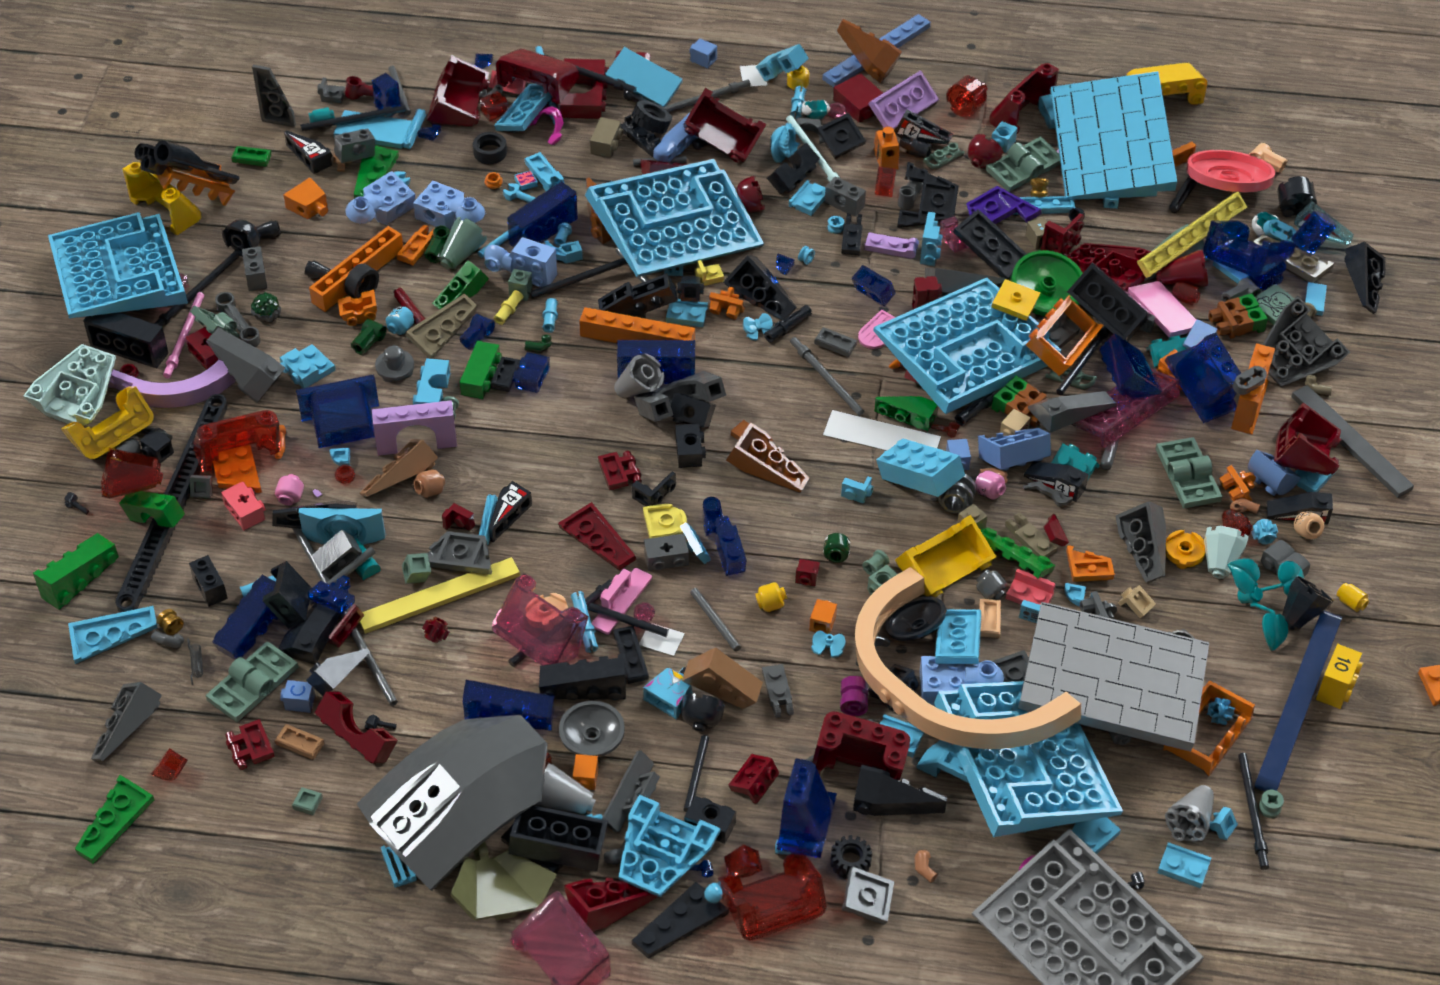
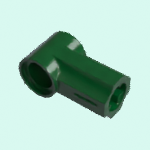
M440 225L434 228L433 238L424 254L429 262L436 263L440 261L439 257L450 233L448 227Z
M367 319L363 323L359 335L351 342V348L359 355L365 354L376 341L380 342L384 339L387 327Z

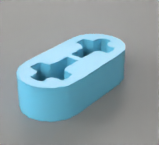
M1277 219L1269 220L1263 226L1264 233L1267 236L1285 244L1293 243L1297 238V232L1293 227Z

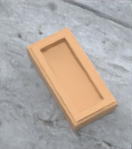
M980 599V637L1000 638L1001 600Z

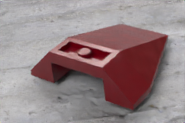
M1083 243L1066 257L1075 262L1082 273L1092 263L1096 264L1128 292L1129 287L1138 286L1145 280L1146 277L1137 261L1151 251L1139 247Z

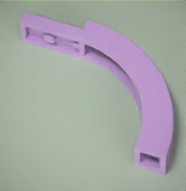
M218 360L213 366L197 376L170 383L148 382L113 369L108 387L121 391L128 386H136L149 407L174 408L205 401L211 395L219 394L230 387L236 380L233 375L230 376L227 371L228 368L223 361Z

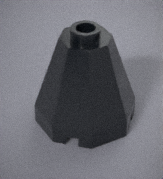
M1298 576L1291 583L1282 615L1285 617L1290 629L1294 630L1295 627L1301 629L1327 610L1334 600L1322 589L1318 590L1316 585Z

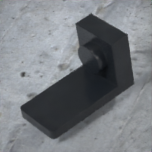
M672 471L653 490L649 486L636 481L632 484V498L646 507L660 504L664 496L675 489L676 473Z

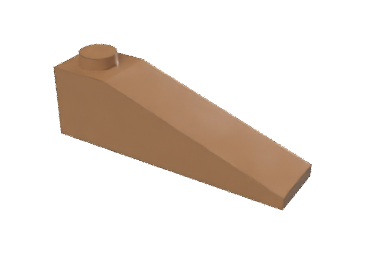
M411 439L395 454L394 458L396 460L382 468L383 474L375 476L360 492L361 496L368 497L425 470H430L436 464L434 461L438 456L424 440Z

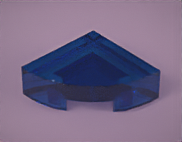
M476 54L475 66L478 68H486L493 62V54Z
M432 125V127L425 129L423 127L417 132V135L420 138L434 141L441 132V126Z
M778 253L776 256V267L779 272L787 275L793 267L795 259Z

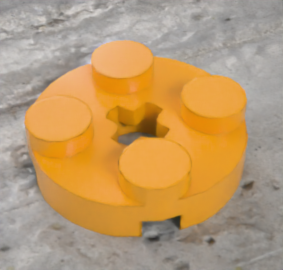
M1178 530L1167 537L1166 557L1176 564L1178 568L1186 569L1187 567L1196 566L1203 561L1206 553L1204 539L1197 533L1191 532L1189 534L1184 533L1185 530ZM1182 546H1183L1184 548H1187V547H1188L1189 550H1188V551H1185V550H1182L1181 548H1182Z

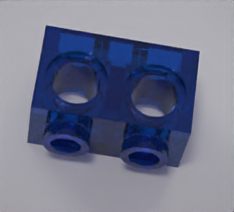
M387 73L372 80L374 102L378 110L384 109L387 106H401L399 83Z
M1314 210L1291 239L1302 251L1314 254L1337 225L1327 214Z
M862 265L851 278L857 291L884 307L896 294L890 280L865 265Z

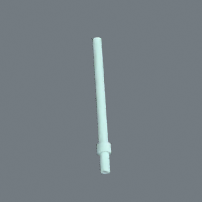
M788 116L786 118L787 122L792 124L804 144L807 142L820 157L818 164L828 176L829 182L834 177L840 178L836 172L832 171L793 116Z

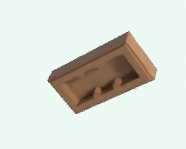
M288 724L284 726L275 739L276 745L312 760L315 759L325 744L324 739Z

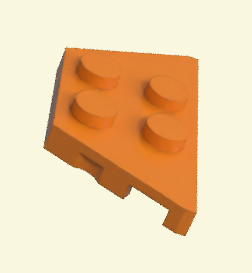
M243 432L211 453L219 488L228 489L243 481L247 488L251 487L255 490V493H262L247 432Z

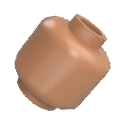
M434 469L417 474L414 480L416 493L424 498L439 495L442 493L445 485L444 476Z

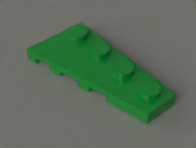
M375 146V156L361 160L354 190V199L356 197H363V188L391 171L399 157L398 151Z

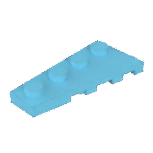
M150 606L68 623L74 662L77 664L158 628L154 607Z

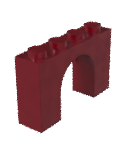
M564 58L565 62L606 76V72L609 67H606L605 59ZM578 74L579 79L576 83L590 85L593 89L585 93H568L559 104L562 118H602V112L606 111V101L603 100H607V90L604 89H608V84Z

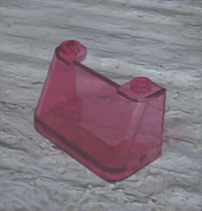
M524 573L516 578L494 618L493 632L540 665L571 661L578 656L589 616L575 607L560 611L532 592L535 590L536 582L531 576Z
M558 891L549 895L511 932L512 938H510L512 946L517 951L519 949L522 952L527 950L551 980V985H598L611 976L608 951Z

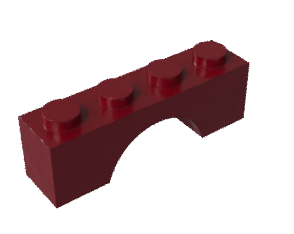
M340 691L326 692L314 713L321 719L320 721L324 725L330 726L338 737L349 742L352 749L362 753L366 761L372 764L387 762L398 740L384 728L369 729L364 733L357 727L354 721V703Z

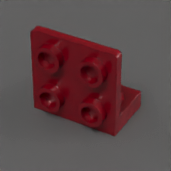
M1080 213L1066 228L1049 220L1044 227L1041 250L1053 251L1067 256L1074 245L1077 246L1081 241L1082 236L1080 234L1084 226V215Z

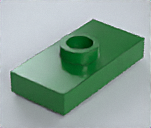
M236 146L231 159L233 163L267 167L272 153L271 150Z

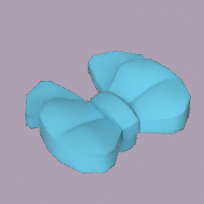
M766 313L761 314L759 319L753 320L750 317H746L743 320V329L747 333V337L755 341L758 339V330H761L764 334L773 326L771 317Z
M821 630L817 631L813 636L811 649L815 654L821 655L825 647L830 648L831 657H839L843 654L845 648V636L842 634L833 636Z

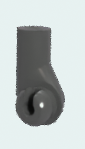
M497 84L489 93L483 89L479 93V97L484 102L495 99L503 91V87Z
M155 631L151 636L152 641L174 649L180 648L181 644L184 643V638L180 634H175L173 637Z
M624 840L620 849L605 852L604 861L613 865L621 864L626 841Z

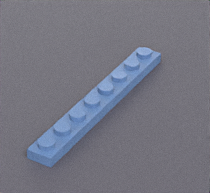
M918 14L879 40H888L895 47L899 48L930 28L931 22ZM853 55L824 73L822 80L834 87L855 76L864 68Z

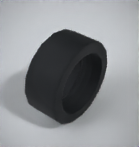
M497 132L479 134L473 141L475 159L483 164L501 162L507 155L506 139ZM486 145H496L499 147L493 151L481 149Z
M365 263L356 265L346 278L344 287L346 294L356 299L363 292L370 290L375 292L379 283L378 271Z

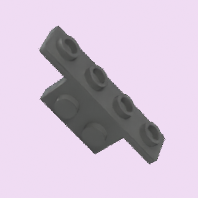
M641 750L637 751L602 818V820L608 821L607 825L614 832L620 831L639 795L650 798L660 778L655 772H650L654 762Z

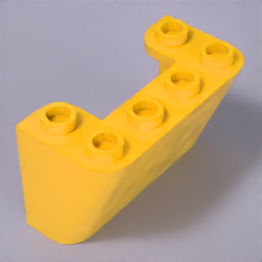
M1190 63L1133 69L1126 75L1158 71L1162 96L1188 93L1187 100L1190 104L1204 103L1208 82Z

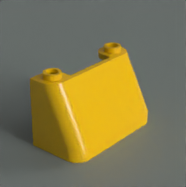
M133 162L123 168L130 201L135 205L139 204L138 201H146L148 205L158 201L169 210L172 222L170 230L176 236L201 219L200 209L171 184H169L167 189H163L156 174L141 170V163Z
M128 386L116 395V404L120 410L94 427L85 428L79 422H71L61 428L65 436L86 458L95 459L152 423L154 419L153 412L136 386Z
M969 515L962 519L960 523L951 526L935 537L908 549L897 557L895 562L902 571L911 567L924 577V595L926 597H937L943 593V588L978 568L983 571L992 565L990 561L996 558V555L973 517Z

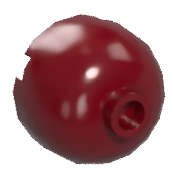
M976 134L970 141L967 149L971 164L981 169H986L988 164L1000 160L1004 153L1001 146L992 138L990 141L985 139L986 135Z
M756 176L742 180L737 186V194L749 213L765 210V204H761V200L764 199L757 180L755 181Z

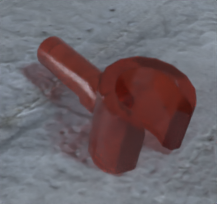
M956 422L950 423L949 426L931 425L932 429L944 431L951 438L957 435L960 427Z

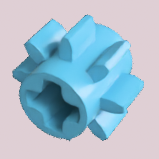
M1261 519L1253 525L1252 536L1254 540H1258V543L1270 544L1277 538L1276 533H1278L1276 524H1272L1271 520Z

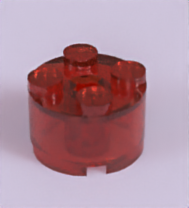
M964 76L947 90L946 100L952 106L950 109L961 117L972 115L986 103L987 86L972 76Z

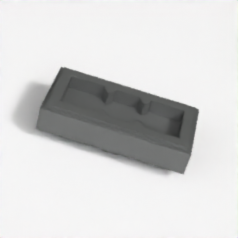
M823 327L814 339V344L849 357L857 346V340Z

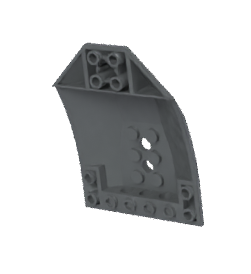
M521 715L464 719L443 729L405 757L357 805L370 825L394 853L433 891L468 855L500 828L538 802L542 803L548 743ZM439 787L440 792L438 796L430 798L429 793L431 789ZM421 803L420 810L413 813L414 806Z

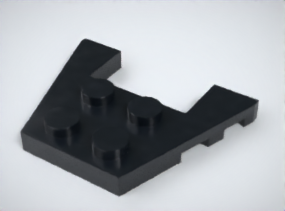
M908 162L905 180L923 183L919 212L900 210L897 227L925 225L928 212L935 213V221H938V223L953 221L959 186L940 176L936 177L928 173L927 170L919 169L913 163Z

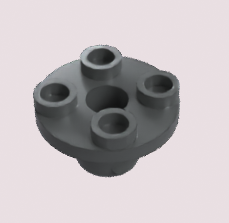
M389 346L376 359V372L385 382L410 377L414 369L413 357L401 347Z

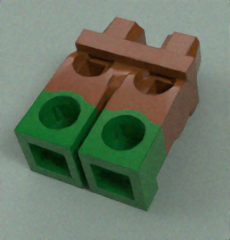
M1253 294L1225 302H1218L1217 308L1209 310L1208 315L1210 322H1220L1216 323L1218 335L1227 334L1230 339L1250 331L1265 332L1268 320Z
M1016 375L994 395L991 409L997 413L1001 410L1007 415L1013 409H1016L1031 417L1030 425L1036 428L1040 422L1030 412L1028 406L1046 399L1047 395L1043 392L1040 393V391Z

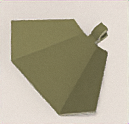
M483 842L477 847L478 850L473 852L476 860L468 857L465 858L450 895L470 918L475 921L494 917L496 920L517 917L518 913L540 909L557 874L521 856L508 854V850L494 858H489L487 845Z

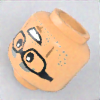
M1309 511L1302 512L1295 518L1294 529L1301 537L1310 540L1316 539L1324 531V521L1318 514Z

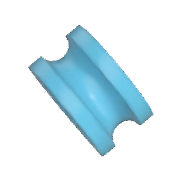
M840 216L830 217L828 219L829 232L834 234L841 233L844 230V219Z
M804 246L799 252L798 260L804 261V264L808 265L814 258L815 250H809L808 246Z

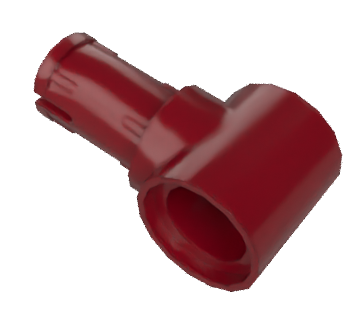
M349 76L346 79L345 96L347 98L355 100L363 95L379 98L380 87L366 85L357 76Z

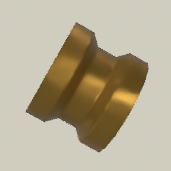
M1043 178L1032 179L1030 195L1033 197L1048 196L1047 186L1049 180Z
M173 609L162 611L156 620L157 624L164 629L167 635L178 633L184 624V621L177 616Z

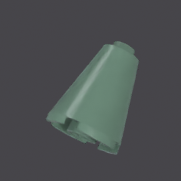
M458 217L453 223L439 257L440 264L446 269L456 268L487 241V236L483 237L481 234L483 230L469 219L465 218L462 221L460 220L461 217Z

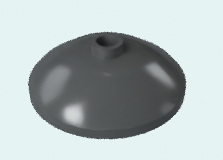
M585 701L572 706L564 713L559 724V735L563 745L575 755L598 757L607 755L620 745L625 732L624 720L621 714L613 706L600 701Z

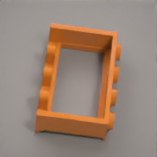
M167 167L162 175H157L163 189H167L173 178L179 180L176 187L180 192L184 191L189 183L195 184L192 189L195 196H199L205 187L210 188L211 190L208 193L209 199L215 200L218 196L224 206L227 205L236 191L230 189L228 183L214 180L205 171L195 168L186 172Z
M1070 295L1066 299L1060 298L1053 306L1056 309L1052 308L1045 315L1047 320L1044 318L1037 325L1039 329L1035 328L1028 336L1030 340L1026 344L1058 376L1062 375L1075 362L1104 326L1103 324H1097L1070 299ZM1063 312L1085 332L1066 358L1043 337Z
M1256 343L1248 369L1260 366L1266 370L1268 376L1275 348ZM1267 377L1258 388L1248 394H1240L1231 429L1253 435L1269 382Z
M1210 680L1202 689L1199 715L1210 701L1215 702L1217 697L1231 701L1230 706L1235 708L1234 713L1239 715L1236 722L1209 757L1193 748L1191 751L1164 745L1163 748L1164 751L1168 750L1201 768L1208 777L1252 720L1255 704Z

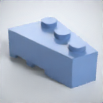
M1040 428L1015 431V435L1003 436V433H996V437L985 438V435L978 436L979 458L1000 470H1008L1016 465L1022 466L1030 461H1041L1043 458L1051 456L1050 433Z

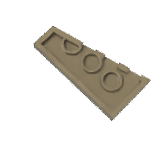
M1266 235L1257 238L1251 246L1260 254L1267 256L1275 263L1284 266L1290 272L1299 275L1311 283H1314L1332 270L1334 265L1330 261L1327 263L1319 261V257L1313 254L1311 257L1301 253L1302 250L1298 248H1287L1285 243Z
M463 294L407 330L406 336L429 359H432L477 310V305L466 294Z

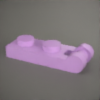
M869 233L865 250L914 258L919 241L916 238L908 240Z

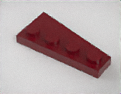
M592 502L558 523L560 529L619 571L636 560L635 554Z

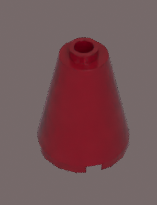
M1197 250L1168 263L1156 272L1157 281H1161L1163 285L1208 286V275L1203 250Z

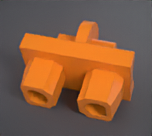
M729 287L727 291L721 290L720 294L710 293V313L720 315L721 309L725 308L728 309L726 312L727 317L736 320L739 313L744 312L743 300H740L739 295L734 293L733 287Z
M1232 465L1226 467L1228 473L1220 477L1219 480L1225 490L1233 485L1236 487L1229 491L1232 501L1241 498L1252 501L1249 495L1250 490L1247 486L1250 489L1255 487L1253 482L1256 480V476L1254 473L1241 471L1240 478Z

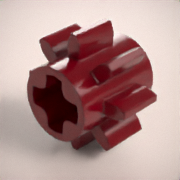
M434 617L430 621L426 620L422 627L425 630L424 637L434 643H438L442 639L446 640L450 633L447 630L448 623L438 617Z

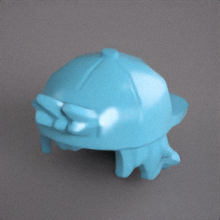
M791 123L778 127L771 136V154L774 161L779 163L786 156L789 158L800 145V143L796 142V132Z

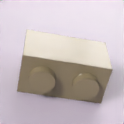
M600 117L590 139L591 154L612 157L613 152L617 151L619 139L621 140L623 137L621 121Z

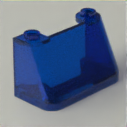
M1211 220L1203 252L1205 257L1249 276L1261 277L1289 259L1294 253L1296 243L1287 240L1281 242L1263 241L1261 246L1248 241L1250 230L1245 223L1240 221Z

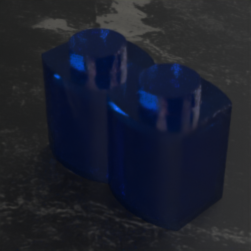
M527 352L525 357H522L520 360L519 369L515 370L513 374L515 388L538 393L549 372L550 357Z

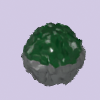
M265 292L257 295L251 304V314L261 322H273L281 313L278 299L271 293Z

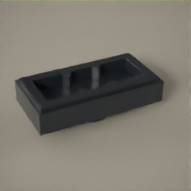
M501 357L490 384L491 389L510 392L521 365L520 360Z

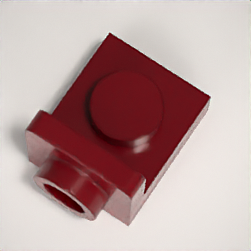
M455 503L442 514L443 528L446 530L453 523L469 531L475 526L474 513Z
M799 559L795 583L816 586L820 562Z

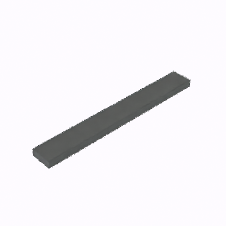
M1308 385L1292 393L1291 397L1299 405L1304 402L1341 429L1340 444L1397 498L1413 490L1414 485Z

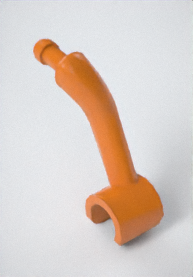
M276 425L274 427V435H279L280 440L279 448L275 453L276 459L282 458L286 448V428L284 425Z

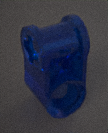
M1273 260L1262 266H1257L1250 272L1249 278L1261 291H1264L1275 284L1282 283L1286 264L1281 260Z
M707 497L703 501L702 513L705 536L720 532L726 534L725 518L722 513L720 500L716 497Z

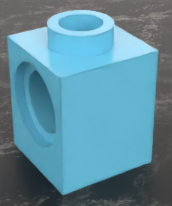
M1002 121L992 133V139L1001 146L1003 152L1007 153L1016 141L1018 127Z

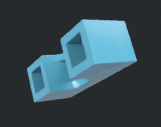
M798 44L767 56L756 66V69L763 80L767 81L775 78L782 71L788 73L798 69L809 58L801 45Z
M426 358L425 365L421 366V380L417 381L418 393L413 397V405L442 401V389L436 388L448 387L451 374L449 360Z

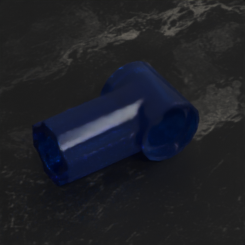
M475 314L470 322V327L460 337V343L469 350L474 348L477 341H480L484 336L492 334L495 328V321L480 314Z

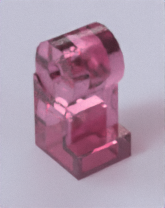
M955 216L940 221L939 234L943 235V240L954 252H958L969 247L953 233L954 228L958 226V219Z

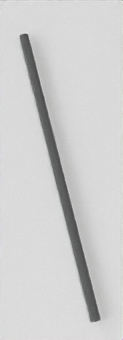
M292 528L324 585L330 579L320 573L311 556L315 552L308 539L303 534L302 529ZM345 606L340 614L342 619L348 612ZM355 627L351 632V636L359 650L368 649L357 627ZM369 652L364 659L390 706H394L398 701L371 652Z

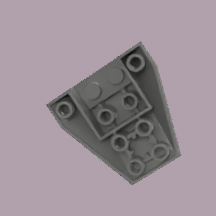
M1299 296L1283 308L1262 344L1275 348L1268 374L1280 387L1333 367L1350 353L1338 338L1332 341L1307 315L1311 309Z

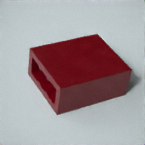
M859 74L834 86L833 101L860 123L875 115L868 103L882 95L883 92L865 76Z

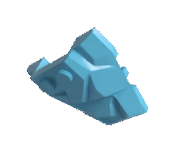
M639 795L629 812V824L625 836L626 842L622 854L619 880L661 897L711 850L721 831L720 828L702 820L699 821L697 826L691 825L660 812V804Z

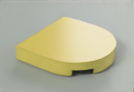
M672 504L643 507L649 538L683 534L680 526L685 522L687 523V517L682 509L673 507Z

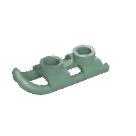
M952 142L942 150H936L929 157L924 158L923 163L929 168L937 169L964 155L965 152L958 148V144ZM948 154H951V155H952V157H950V158H947L946 156H947ZM935 159L938 164L934 165L929 161Z
M1067 369L1062 375L1067 376L1071 369ZM1051 370L1050 374L1046 373L1045 378L1061 383L1064 381L1061 378L1062 375L1058 376L1053 370ZM1080 371L1070 386L1081 389L1089 388L1094 385L1097 376H1090ZM1082 378L1091 380L1087 384H1080Z

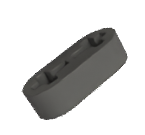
M1254 366L1235 378L1233 383L1234 391L1245 395L1258 388L1267 377L1266 370L1260 366Z

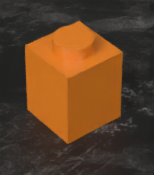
M817 599L810 617L809 631L817 632L821 630L826 634H830L836 619L837 604Z
M576 754L573 779L586 789L595 790L598 775V756Z

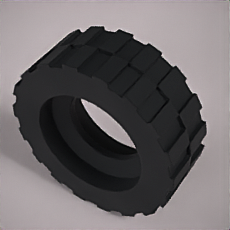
M639 100L631 114L636 124L647 131L657 134L666 133L672 121V116L665 108L645 100Z

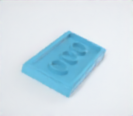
M626 47L622 49L606 72L607 77L616 80L621 79L625 83L637 87L636 94L662 107L667 106L683 82L682 78Z
M528 84L494 125L496 131H525L552 98V95L549 92L547 94L544 93L543 86Z
M344 110L341 117L359 114L360 112ZM382 116L339 124L334 131V138L335 135L368 128L375 137V145L402 149V142L412 121Z
M946 609L945 619L937 630L935 664H979L981 610Z

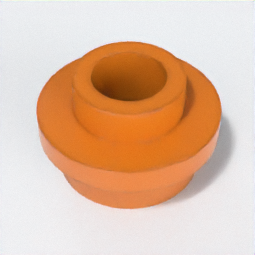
M489 173L485 178V185L490 189L499 188L503 184V179L498 173Z

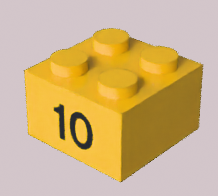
M1337 644L1324 674L1316 700L1341 709L1343 702L1348 703L1352 694L1351 690L1355 687L1363 662H1360L1361 652Z

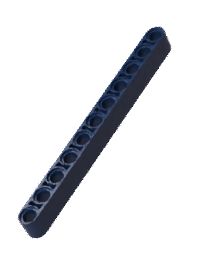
M1324 611L1318 618L1254 788L1264 792L1267 790H1278L1342 617Z

